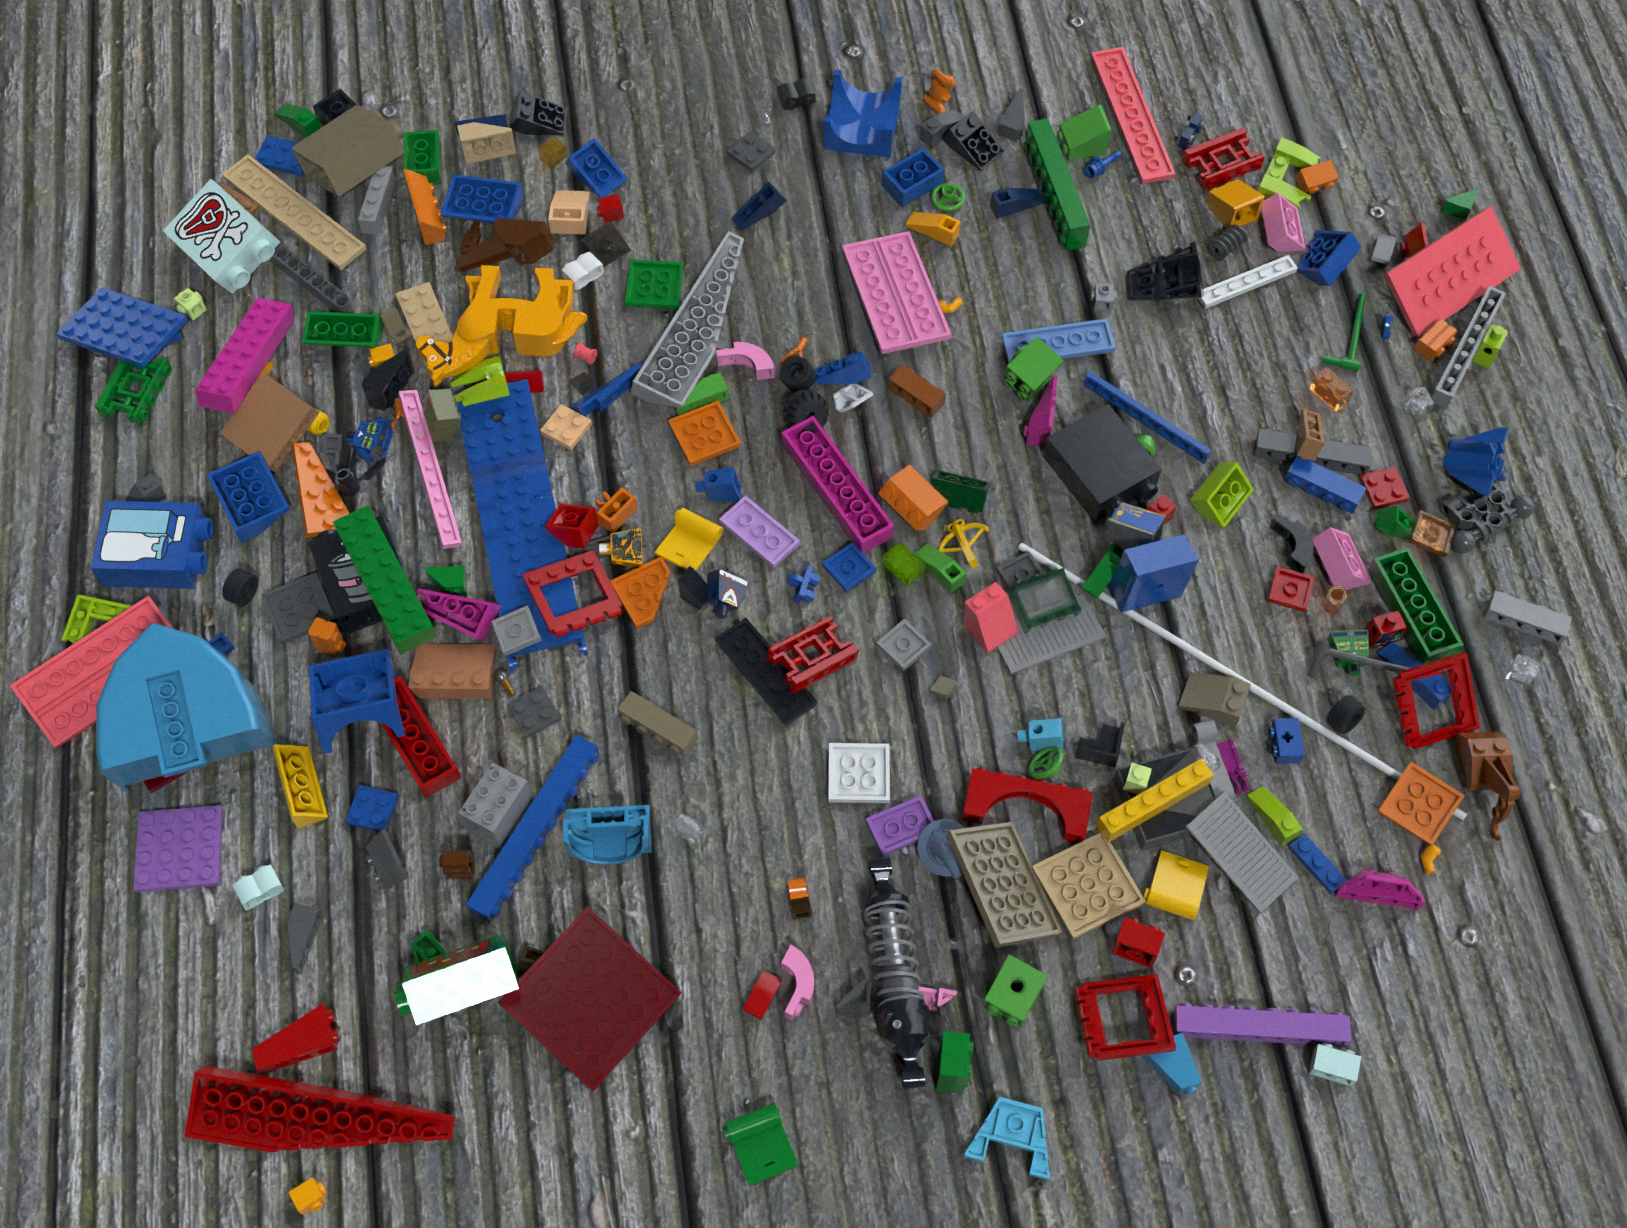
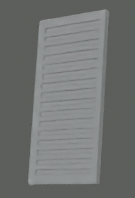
M1084 594L1015 619L1019 633L998 646L997 649L1009 673L1012 675L1105 639L1106 634Z
M1225 791L1185 826L1258 913H1263L1298 878L1295 872Z

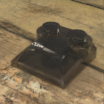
M612 221L583 237L581 240L584 243L585 250L591 252L603 264V268L631 251Z

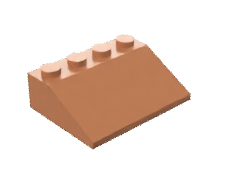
M422 644L418 646L410 670L408 687L414 698L492 699L497 645Z

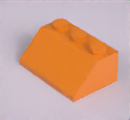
M911 465L906 466L889 478L878 492L916 531H926L948 504V501Z

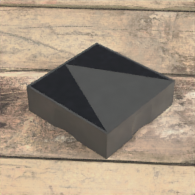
M1190 748L1136 764L1152 769L1146 790L1198 761L1194 749ZM1131 765L1117 768L1113 777L1123 803L1137 796V794L1123 790ZM1205 786L1133 828L1141 851L1166 845L1180 838L1193 837L1185 826L1214 801L1209 786Z

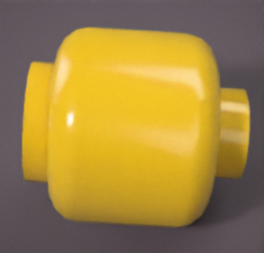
M316 409L320 413L307 431L315 435H321L329 428V417L324 412Z

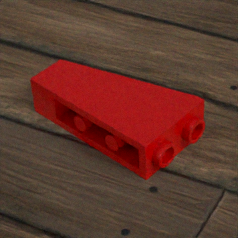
M325 1004L319 1005L254 1047L252 1052L256 1070L263 1075L338 1050L337 1042H340L337 1029H333L332 1022H335V1017L332 1009L329 1010Z

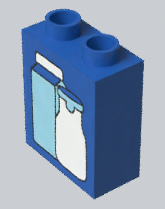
M105 501L91 570L103 587L195 589L197 576L206 573L207 556L202 550L204 541H211L213 538V521L211 518H205L198 503Z

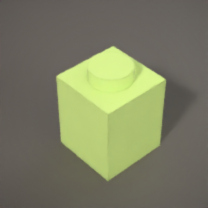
M1132 763L1123 790L1137 795L1144 792L1152 769Z

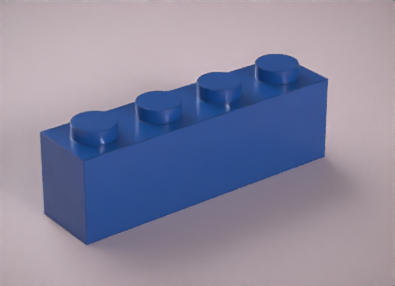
M1296 456L1284 480L1291 486L1298 487L1308 494L1315 495L1325 502L1331 503L1343 511L1352 514L1366 490V487L1310 460H1304L1299 456Z

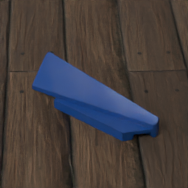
M641 361L638 364H634L625 372L582 397L569 407L585 417L596 408L602 412L632 387L633 380L645 362Z

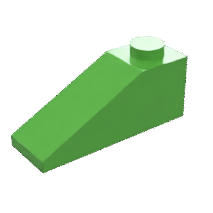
M720 372L708 375L694 387L682 408L676 407L677 416L718 400L723 402L729 399L728 388Z

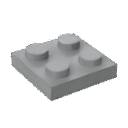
M528 605L492 620L494 630L505 656L542 641Z
M905 618L876 642V646L903 672L932 647V644Z

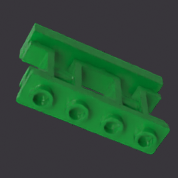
M158 357L155 364L148 363L144 368L120 360L95 405L99 415L104 418H108V416L113 418L116 411L128 413L126 417L130 423L136 422L138 426H142L143 422L148 418L151 407L155 405L156 398L159 392L162 391L167 377L172 372L168 359ZM134 368L140 370L139 374L133 373ZM151 372L155 374L153 378H151L149 376H146L147 373ZM133 381L143 384L139 394L128 391ZM119 397L125 399L123 403L116 401ZM132 401L139 403L137 408L131 406Z

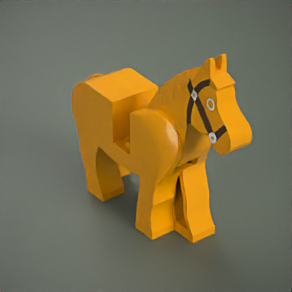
M481 265L482 276L466 275L465 281L470 293V305L459 318L452 341L450 343L443 341L435 342L428 335L420 336L416 340L418 354L427 362V371L432 376L434 386H438L445 378L459 375L471 369L487 355L499 353L502 330L513 331L517 354L549 357L560 352L565 342L572 338L579 328L587 322V314L572 312L575 292L573 280L555 279L553 268H535L536 282L540 290L537 298L532 302L514 298H495L502 277L499 266Z

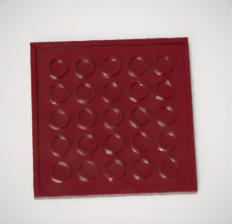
M587 906L518 980L519 989L506 993L498 1001V1004L594 1092L677 1000L682 992Z

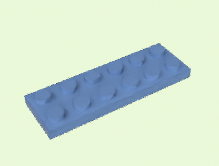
M1108 319L1002 333L1001 336L1008 364L1017 351L1024 345H1028L1036 336L1062 359L1115 352L1116 349Z

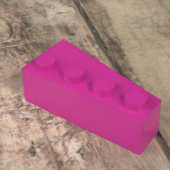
M419 588L416 592L427 615L485 641L492 626V620H495L501 605L492 602Z

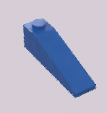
M1393 642L1377 654L1385 662L1409 668L1423 665L1422 662ZM1439 674L1411 681L1412 689L1433 710L1437 709L1451 696L1450 685Z

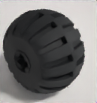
M799 390L786 400L783 416L788 428L812 416L816 418L823 428L828 420L829 409L826 400L818 392ZM813 423L804 427L801 433L803 431H810L814 434L815 428Z

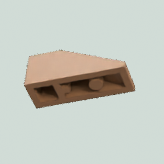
M1302 409L1296 443L1297 456L1304 460L1310 459L1315 461L1324 445L1321 415Z

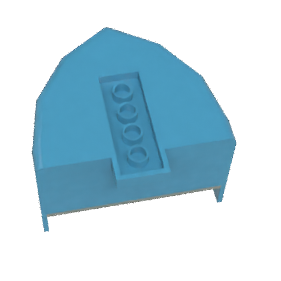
M156 623L150 624L114 661L96 704V755L100 773L125 792H130L129 785L159 776H173L206 767L207 763L269 746L273 749L272 746L278 744L275 731L256 688L226 655L201 637Z

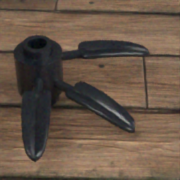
M350 447L345 469H341L337 473L327 468L325 470L332 483H337L342 494L350 497L355 496L359 492V483L365 479L367 481L380 471L386 459L385 457L382 458L381 461L356 480L353 472H351L356 468V452L353 447Z

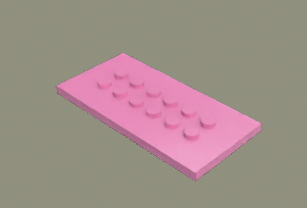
M910 231L842 245V252L881 354L951 339L952 334Z

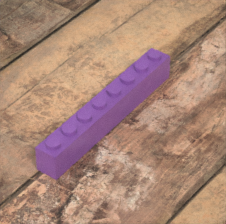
M1189 1003L1176 1005L1173 1010V1035L1183 1033L1184 1037L1306 1045L1326 1043L1340 1047H1346L1351 1042L1350 1016L1343 1015L1341 1012L1321 1014L1320 1011H1309L1308 1013H1300L1299 1010L1295 1009L1279 1012L1275 1008H1267L1265 1011L1256 1010L1255 1007L1235 1009L1234 1006H1223L1222 1008H1213V1005L1209 1004L1194 1007Z

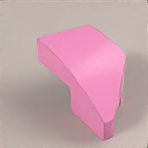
M918 986L919 991L924 994L925 1003L929 1006L930 1012H935L957 995V991L944 988L936 990Z

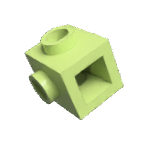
M189 288L174 298L177 304L176 309L179 313L187 315L193 321L207 310L201 295L196 291H191Z

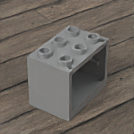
M492 762L458 814L468 833L501 849L534 799L528 781Z

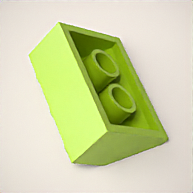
M1220 462L1190 501L1198 514L1220 528H1225L1254 491V488L1237 462Z

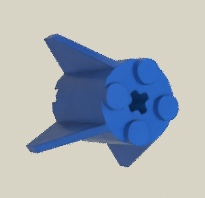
M1499 427L1464 439H1450L1448 442V455H1445L1443 458V466L1447 467V474L1480 495L1489 496L1493 481H1506L1503 471L1504 460L1501 459V453L1504 454V443L1508 428Z

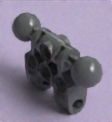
M1495 482L1492 484L1489 496L1480 495L1469 488V492L1475 500L1474 504H1469L1463 497L1456 494L1440 503L1439 506L1442 514L1456 530H1459L1452 535L1450 541L1452 549L1461 554L1469 553L1475 547L1476 540L1484 541L1488 537L1496 536L1499 531L1513 524L1515 517L1521 519L1528 518L1535 510L1534 501L1525 495L1516 496L1511 501L1510 508H1507L1504 505L1506 494Z

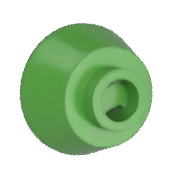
M1147 434L1138 436L1137 440L1151 457L1154 456L1155 441Z

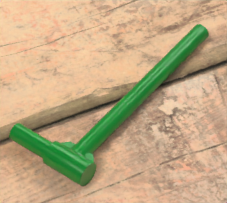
M1359 294L1348 357L1337 359L1324 356L1322 363L1339 366L1342 369L1355 372L1359 371L1361 362L1355 359L1366 299L1365 294Z

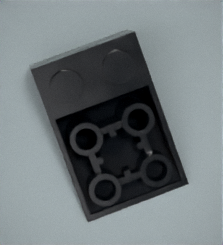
M519 91L512 104L510 128L525 135H564L567 107Z
M974 111L970 112L942 135L953 151L980 171L1004 152Z

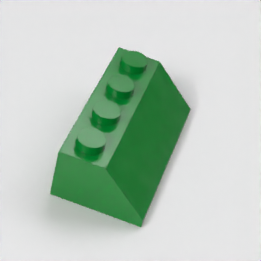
M307 311L302 344L375 348L382 341L384 325L380 314Z

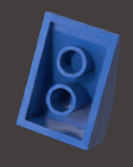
M595 138L568 157L565 163L576 178L599 198H604L628 179Z

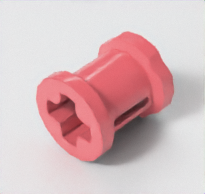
M579 343L574 350L573 356L581 358L591 365L597 357V350H591L585 347L583 343Z

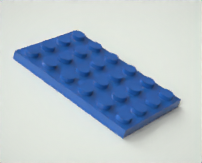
M101 287L56 335L60 340L144 368L183 327L188 319L184 314Z

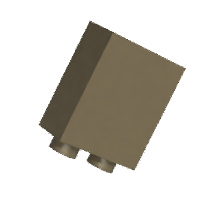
M357 104L291 147V150L305 177L340 197L404 154L405 150L400 142V139L404 137V133L394 119L387 121L376 109L370 112Z

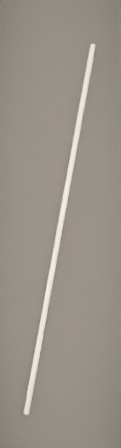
M1024 543L1019 545V550L1024 553L1030 551L1035 560L1081 588L1085 584V580ZM1102 592L1099 599L1119 610L1116 599ZM1134 610L1122 612L1225 676L1250 683L1249 690L1292 717L1299 718V721L1397 781L1402 774ZM1457 808L1453 815L1464 820L1467 813Z

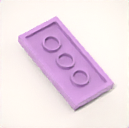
M746 495L719 519V523L773 568L800 545V540Z

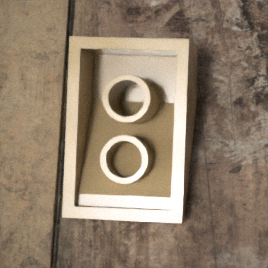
M476 122L457 126L466 164L516 154L511 128Z

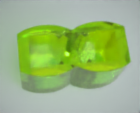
M897 543L882 555V564L906 587H909L925 573V563L922 559L913 556L907 545Z

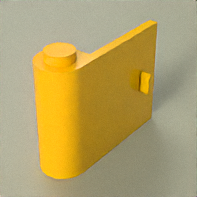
M685 508L678 509L673 518L675 526L657 548L655 555L662 556L663 559L685 570L691 566L697 571L720 540L724 528Z
M1161 850L1152 885L1150 888L1146 887L1143 898L1146 900L1145 905L1194 921L1200 906L1209 866Z

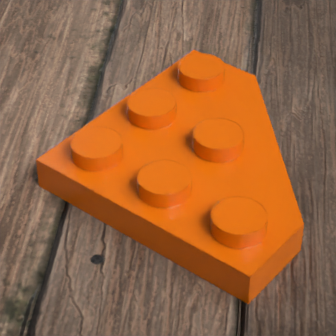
M662 556L610 581L636 629L655 620L671 573Z

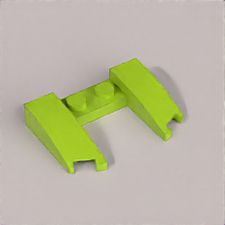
M1281 137L1258 192L1267 199L1279 193L1299 209V202L1305 200L1308 203L1311 196L1295 186L1282 181L1289 164L1300 168H1307L1318 164L1320 157L1307 148Z
M500 356L481 361L471 369L457 375V378L451 381V386L456 387L486 380L454 396L455 402L462 401L463 406L510 395Z
M78 594L62 641L67 642L69 640L73 644L89 634L95 619L108 622L131 606Z

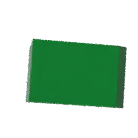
M1475 189L1446 198L1441 207V212L1466 220L1478 191Z

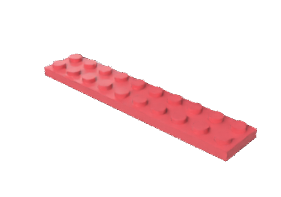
M1124 47L1091 52L1092 62L1141 184L1175 178L1176 173Z

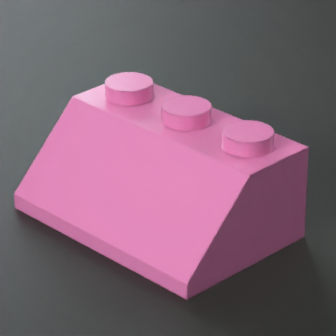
M1279 193L1264 200L1261 207V215L1264 219L1263 227L1266 231L1268 246L1278 252L1304 251L1306 248L1297 207Z
M1330 527L1312 539L1315 545L1313 548L1322 560L1321 565L1327 571L1330 577L1329 582L1334 588L1345 591L1372 582L1348 533Z

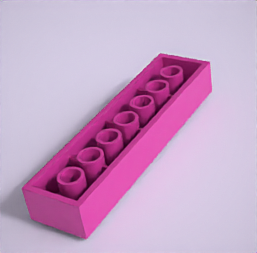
M257 297L196 387L195 392L199 407L232 414L236 412L293 324L292 304Z
M814 416L782 432V445L848 537L862 553L894 537L893 523ZM813 423L815 428L814 434L810 431H803L801 433L804 427Z

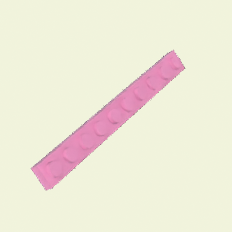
M399 391L398 398L442 549L461 547L462 541L418 391Z

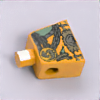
M641 528L610 534L611 543H599V554L611 555L612 564L631 567L642 566Z

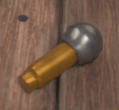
M498 670L494 676L495 680L502 684L510 697L515 696V690L508 680V673L505 670Z

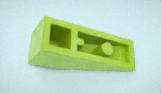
M1264 786L1246 795L1280 847L1298 838L1303 828L1292 812Z

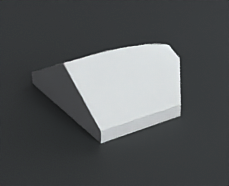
M848 384L833 394L835 409L839 413L850 410L873 396V392L858 384Z

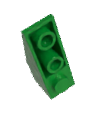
M1113 543L1082 586V589L1098 599L1113 578L1124 550Z

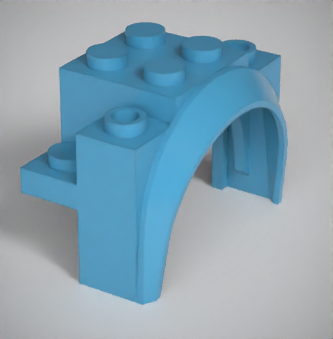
M649 805L566 809V819L563 820V842L568 856L576 857L589 863L606 865L624 863L637 858L642 853H652Z

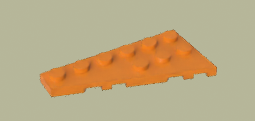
M293 443L291 452L293 465L296 467L295 478L298 480L297 490L300 510L303 512L305 538L317 537L319 533L325 530H336L332 521L350 513L311 443Z

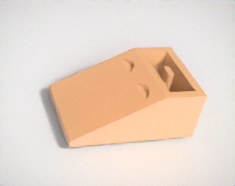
M556 190L549 211L550 232L586 234L591 192Z

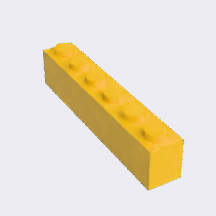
M1201 758L1099 817L1096 827L1109 843L1209 785L1214 774Z

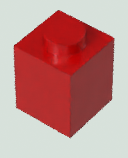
M618 194L598 199L599 206L596 207V210L604 223L624 218L623 206Z

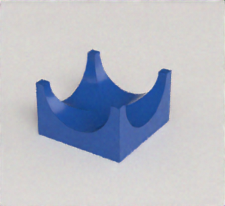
M835 69L829 116L824 118V149L891 158L901 107L902 78L896 77L894 84L885 91L868 93L853 88L845 81L842 70Z
M389 648L309 666L311 716L324 754L332 752V740L336 733L344 726L356 721L372 720L381 722L389 726L395 732L397 738L405 736L395 688V678L398 676Z

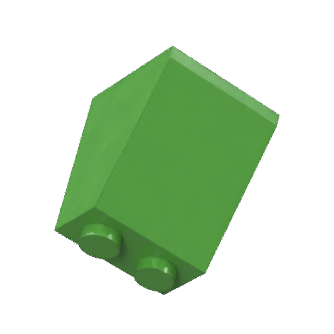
M1097 105L1060 123L1059 131H1057V140L1061 142L1062 152L1066 154L1068 161L1107 153L1112 130L1102 105Z

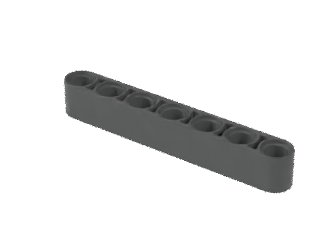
M282 243L277 245L274 255L269 261L332 311L339 313L353 312L348 295Z

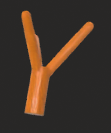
M802 337L796 348L790 351L780 363H784L795 354L802 357V350L808 340Z
M399 398L394 400L397 413L394 416L396 421L391 424L392 430L396 425L397 419L400 416L404 418Z

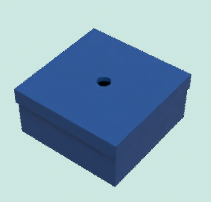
M1184 534L1124 550L1109 585L1121 613L1182 596L1199 561L1196 552H1193Z

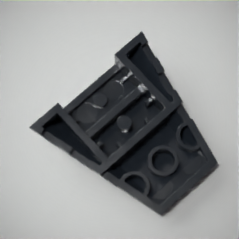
M1196 242L1190 243V246L1184 249L1178 248L1174 250L1175 253L1166 257L1162 255L1153 263L1147 262L1128 270L1129 299L1153 301L1203 297L1202 271Z

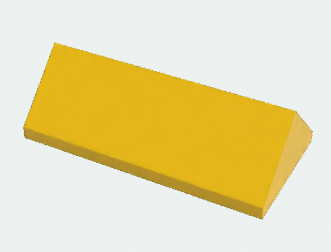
M274 744L272 747L290 817L296 827L300 828L327 819L328 815L309 746Z

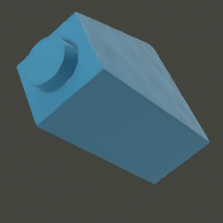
M1180 1033L1173 1036L1176 1045L1175 1052L1142 1055V1057L1177 1094L1184 1092L1185 1095H1189L1198 1091L1197 1088L1201 1085L1202 1081L1184 1035Z

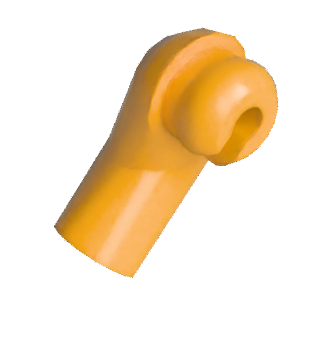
M1436 845L1427 846L1421 855V862L1426 875L1436 872L1433 860L1437 855L1441 854V849Z

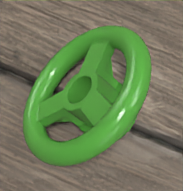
M943 183L933 189L931 201L935 207L942 211H954L964 204L965 193L956 184ZM942 189V198L937 201L936 194ZM946 202H957V204L953 206L943 205Z
M1050 746L1039 751L1029 764L1028 771L1030 776L1035 779L1055 776L1059 772L1063 761V751L1056 746ZM1048 754L1047 757L1043 758L1041 761H1038L1041 757ZM1034 769H1042L1043 772L1036 773Z

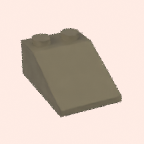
M1190 672L1178 707L1236 727L1251 684L1233 677Z

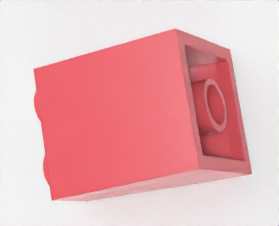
M996 582L964 602V627L987 653L1019 633L1009 597Z

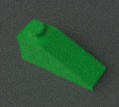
M285 103L274 112L276 117L305 138L321 128L318 117L306 108Z

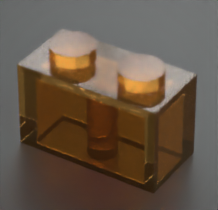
M1328 367L1314 377L1310 390L1336 412L1350 401L1354 389Z

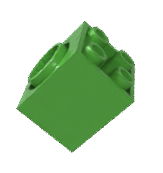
M1036 336L1028 345L1026 344L1021 347L1012 357L1002 379L1007 387L1013 388L1017 392L1019 398L1029 403L1052 380L1053 376L1059 372L1064 360Z
M1009 954L984 1000V1006L987 1008L986 1011L995 1017L1001 1015L1006 1018V1023L1015 1028L1017 1025L1022 1027L1044 987L1048 975ZM1019 986L1022 991L1014 992L1011 987Z

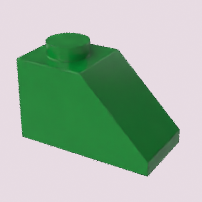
M1398 505L1377 511L1375 525L1383 534L1409 540L1416 539L1417 522Z
M464 566L425 568L428 580L444 594L455 596L467 595V573Z

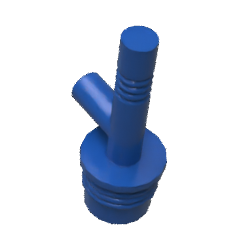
M1116 151L1105 159L1093 156L1091 163L1085 167V174L1091 179L1104 174L1105 166L1120 158L1122 153Z

